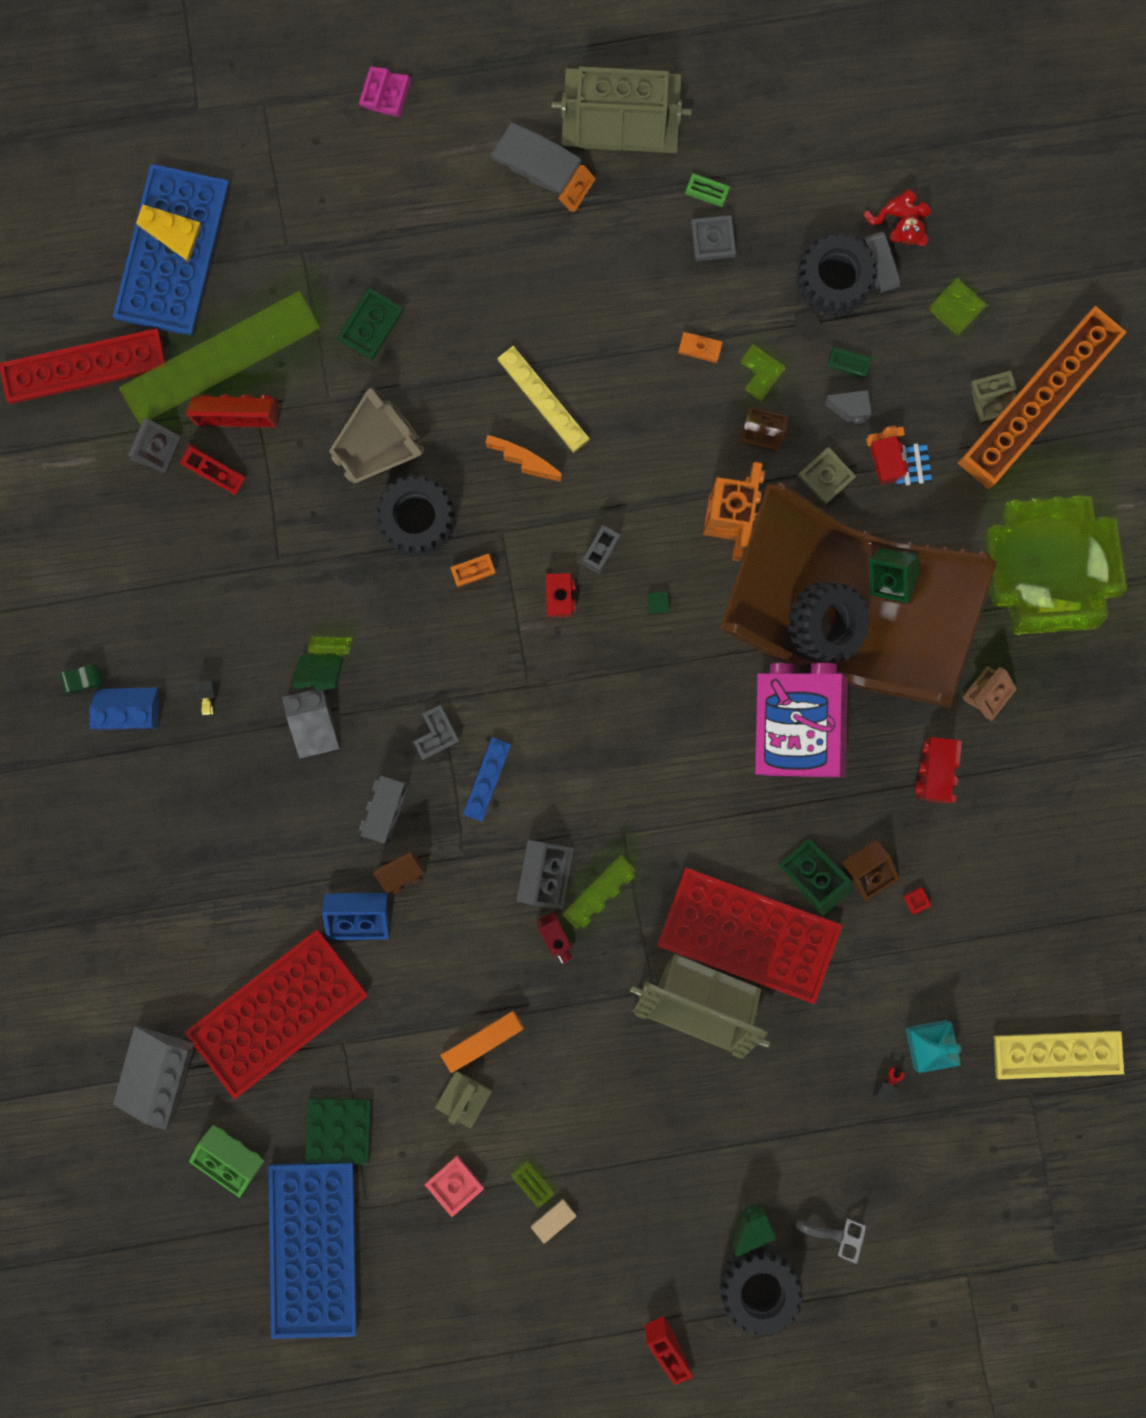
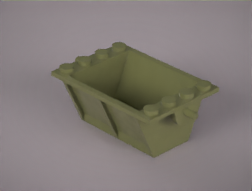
M596 67L566 69L565 93L562 94V102H552V108L562 109L563 128L561 146L564 148L677 153L678 127L681 122V115H691L692 109H682V99H680L681 74H669V71Z
M676 954L673 955L666 965L658 987L650 984L648 981H645L642 989L631 986L630 992L639 995V1001L632 1012H635V1015L640 1018H649L728 1050L738 1058H744L758 1044L767 1048L770 1045L769 1041L764 1040L767 1032L763 1028L753 1026L761 989Z

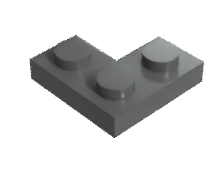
M441 705L422 714L431 730V733L413 741L422 760L460 742Z

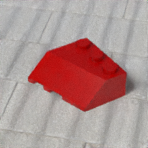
M935 737L927 738V741H924L922 746L924 758L923 761H920L918 767L920 779L919 782H916L914 793L917 794L916 799L936 803H956V796L952 795V791L958 784V777L954 774V771L958 769L960 764L962 741Z

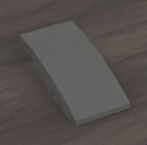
M510 123L490 155L494 161L509 166L512 172L527 177L529 182L562 194L582 162L579 157L561 146L514 123Z

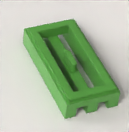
M692 173L685 194L723 208L730 186ZM696 181V182H698V183H701V184H704V185L713 187V188H715V189L724 191V193H720V192L714 191V190H712L711 188H708V187H703V186L697 185V184H695V183H693V182Z

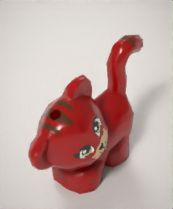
M910 189L890 200L880 210L877 217H874L870 211H865L863 214L865 220L871 225L881 224L888 214L900 217L901 220L898 222L896 229L892 231L890 240L907 245L925 246L927 244L928 238L925 233V225L920 219H926L930 215L931 209L924 202L915 206L917 196Z

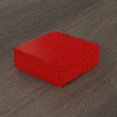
M922 887L903 895L912 915L932 906Z

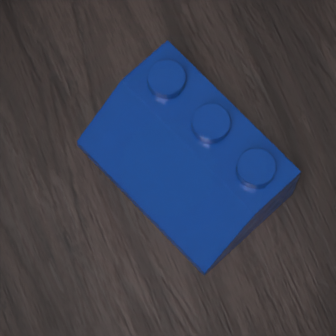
M159 688L96 689L90 705V729H159Z
M387 893L325 894L322 916L327 940L389 939V902Z

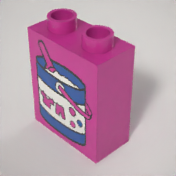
M772 663L770 664V674H758L755 774L762 776L846 778L848 678L843 674H837V664L813 663L811 664V674H795V664Z

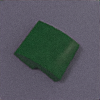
M330 654L301 655L292 685L295 689L314 685L317 691L336 688L344 661L343 657Z

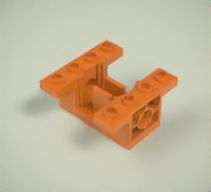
M753 463L750 477H746L744 482L717 477L709 495L703 535L735 540L732 560L740 561L742 556H744L752 533V525L755 524L758 512L755 511L756 503H760L762 491H758L759 483H763L765 470H761L762 463Z

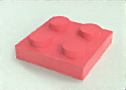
M458 1155L425 1183V1186L451 1217L484 1190V1186Z

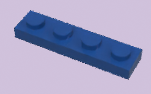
M491 738L463 815L483 822L511 744Z

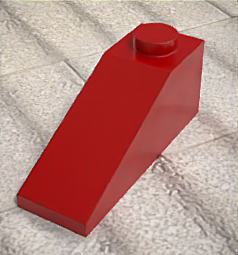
M191 443L188 444L179 459L181 465L236 495L245 479L243 475Z
M664 1316L646 1323L647 1345L673 1384L676 1385L693 1378V1373L677 1338Z

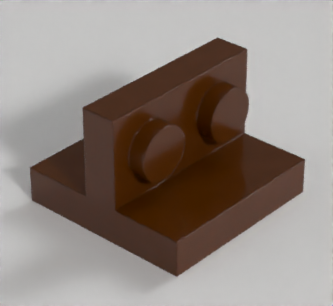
M749 406L740 441L779 451L782 440L785 437L788 416Z

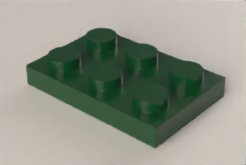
M368 288L337 339L339 342L373 361L404 312V309Z

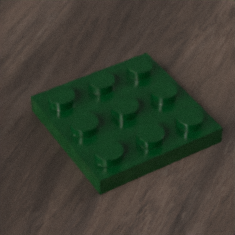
M309 1097L307 1105L305 1163H353L368 1165L370 1155L371 1099Z

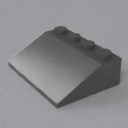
M137 1025L134 1026L113 1105L147 1125L166 1130L174 1121L195 1043Z

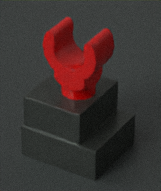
M890 1067L888 1070V1082L885 1083L880 1080L873 1095L896 1107L899 1098L895 1097L898 1091L895 1085L904 1078V1073L900 1072L898 1077H894L893 1072L895 1068Z

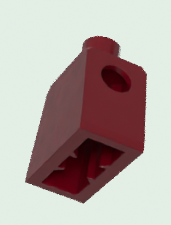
M553 911L537 919L538 929L552 956L558 955L561 963L572 959L569 951L571 948L569 938L556 912Z

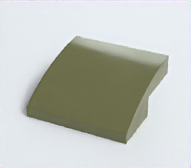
M1011 371L971 382L973 400L980 424L995 420L1016 396L1015 391L1017 388Z

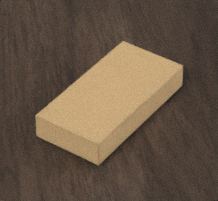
M561 1199L535 1221L531 1228L545 1244L576 1217V1213L564 1199Z

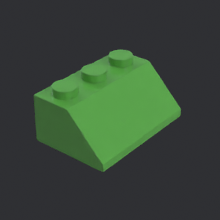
M212 1125L198 1143L189 1162L240 1198L261 1168L264 1160L257 1153L245 1148L240 1141L228 1136L223 1129Z

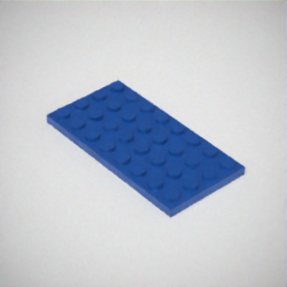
M150 164L139 213L142 205H146L200 222L202 227L188 263L165 244L155 239L137 224L135 225L113 313L115 320L189 336L194 335L228 196L229 180Z
M270 1164L268 1166L271 1339L356 1336L354 1164Z

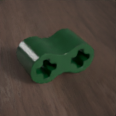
M98 665L84 666L60 673L64 694H73L103 685Z

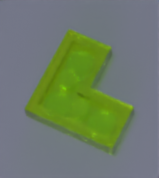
M754 344L740 362L756 373L745 391L762 402L786 368Z

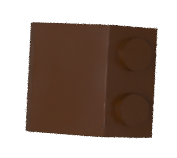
M877 840L842 862L848 877L865 902L900 880L890 855Z
M415 851L409 852L373 872L386 893L392 891L393 894L404 890L403 885L410 881L412 885L423 879L422 875L426 873Z

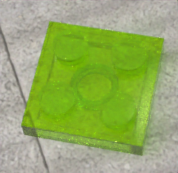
M957 278L929 307V310L958 336L987 304Z

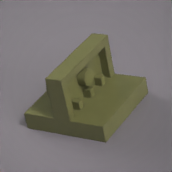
M456 1070L435 1108L448 1115V1121L455 1125L458 1121L471 1129L492 1090Z

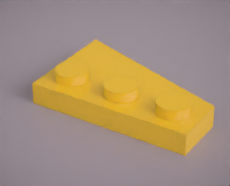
M142 205L136 222L140 228L165 244L170 250L176 252L189 263L202 227L200 222L146 205Z

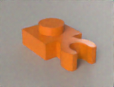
M889 426L882 433L868 435V438H866L867 445L870 446L872 441L897 436V439L901 440L905 435L903 427Z

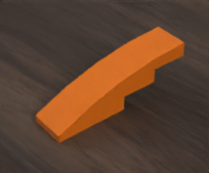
M487 435L486 447L503 451V457L506 461L522 464V473L561 482L562 473L539 456L509 441Z
M513 1010L464 1039L456 1046L443 1052L440 1056L452 1073L522 1031L524 1026Z

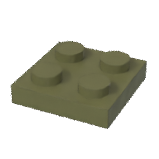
M829 447L798 474V477L824 505L856 477Z

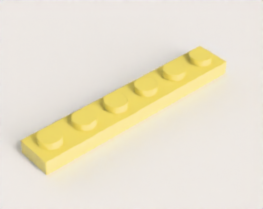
M514 346L498 357L499 363L573 453L589 441V437Z

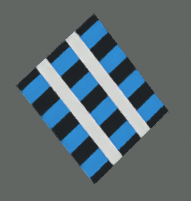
M927 443L903 445V453L901 454L903 461H907L909 472H907L903 480L896 481L897 486L932 482Z

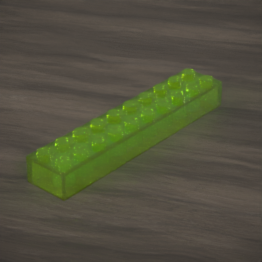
M298 291L120 386L118 389L141 425L144 418L152 420L192 399V397L205 392L320 330V327L302 294Z

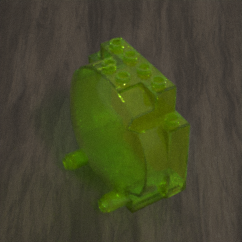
M1076 495L1072 498L1057 496L1048 500L1034 498L1030 501L1022 502L1021 500H1011L1006 503L1003 509L1004 527L1002 525H993L987 528L984 536L986 552L997 562L988 591L992 597L993 606L1009 608L1012 621L1010 629L1013 635L1099 629L1108 617L1106 599L1122 597L1127 591L1117 518L1110 519L1105 516L1095 520L1092 496L1085 497V495Z

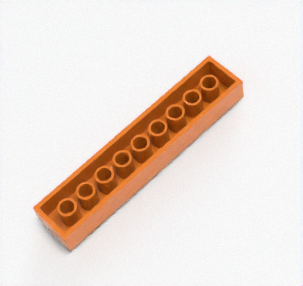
M1094 306L967 451L958 464L987 489H990L1126 334V331L1099 308Z

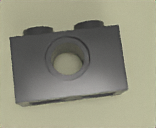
M602 525L584 556L582 565L600 574L619 542L620 534Z

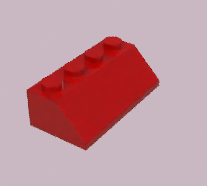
M200 394L199 397H192L186 415L196 426L277 428L278 403L272 396L261 395L260 398L240 395V398H235L226 394H222L220 397Z

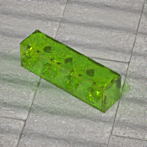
M620 854L562 915L576 929L580 926L582 928L586 927L591 921L589 917L594 912L598 914L606 906L604 902L609 897L613 899L621 891L618 887L623 882L628 884L636 876L633 873L636 869Z

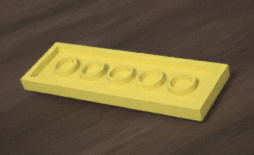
M1121 1031L994 1036L997 1079L1124 1074Z

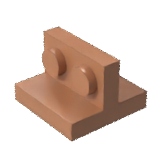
M987 666L962 698L965 702L981 710L985 718L993 721L1016 691V687L1005 669L999 667L997 670H994Z

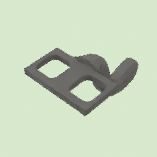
M847 1218L845 1229L835 1230L815 1227L802 1220L796 1221L795 1227L803 1233L837 1240L840 1243L838 1256L858 1264L867 1230L866 1225ZM851 1223L862 1228L860 1238L849 1234ZM846 1244L856 1248L854 1259L844 1255L843 1252Z

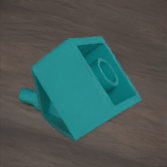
M942 1020L905 1027L913 1068L918 1073L961 1065L958 1054L961 1053V1046L956 1044L951 1022Z

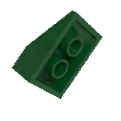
M810 839L805 841L778 865L822 916L854 890L852 881Z

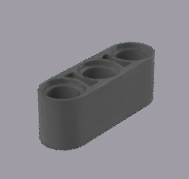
M884 232L862 238V241L865 242L864 247L866 249L869 247L873 252L871 258H876L877 265L875 268L878 269V275L875 279V287L877 292L882 293L899 288V275Z

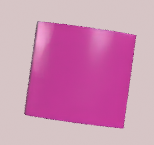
M370 67L359 105L376 112L400 117L410 87V77L392 74L388 69Z

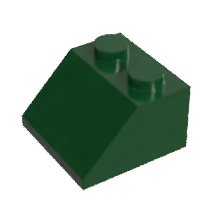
M881 548L869 559L871 596L909 603L919 576V555Z
M751 1204L740 1214L731 1239L736 1256H740L776 1239L761 1204Z

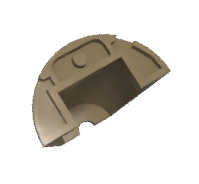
M373 388L367 390L329 450L332 454L333 462L345 468V477L350 482H354V484L424 453L423 445L419 446L417 443L420 441V438L407 419L390 401L382 400L383 394Z

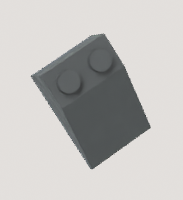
M315 689L282 697L286 718L299 759L340 749L327 690L317 691Z

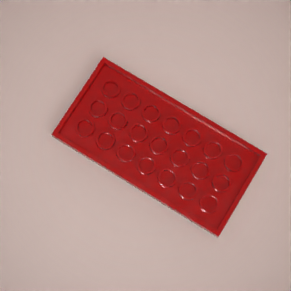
M685 867L657 946L815 1004L842 925Z
M317 929L184 1033L192 1043H195V1048L233 1099H236L369 994L322 932Z

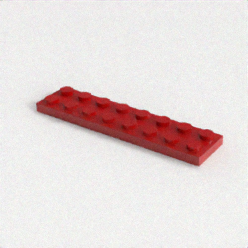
M158 329L0 363L6 401L9 404L167 370L160 331Z

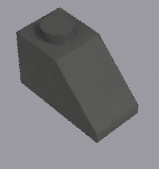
M868 390L828 395L824 401L828 408L847 422L854 421V424L866 422L871 416Z

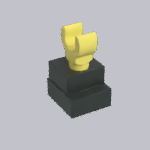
M193 682L196 699H202V715L213 714L211 698H217V682Z

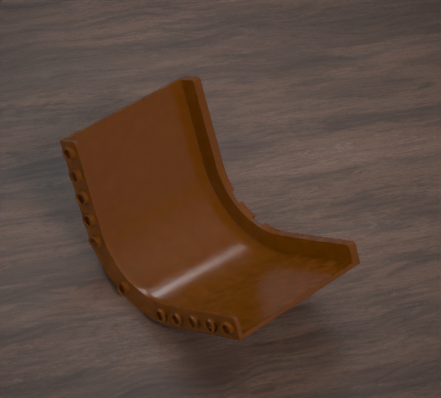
M777 483V485L768 484L719 629L781 662L798 665V669L811 673V664L830 662L807 658L795 648L796 643H792L790 638L792 633L788 630V625H790L788 617L793 609L791 606L794 601H797L796 597L800 592H804L807 586L813 585L816 582L850 585L866 601L865 607H868L869 614L867 616L870 619V625L867 626V631L869 632L867 637H864L863 646L861 648L858 647V652L854 656H850L846 661L832 663L837 664V674L846 676L848 683L855 685L857 688L950 708L997 562L990 557L989 553L984 551H978V553H972L966 549L954 551L944 546L941 549H937L928 544H924L921 547L911 542L901 544L874 537V534L871 532H860L836 521L834 516L825 514L824 509L813 506L812 501L803 499L801 494L796 491H791L788 485L784 483ZM881 548L919 555V576L909 603L871 596L869 559ZM832 605L827 608L822 618L821 626L825 639L830 637L836 625V613Z

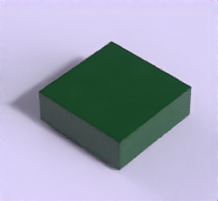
M668 592L647 593L649 615L670 612Z

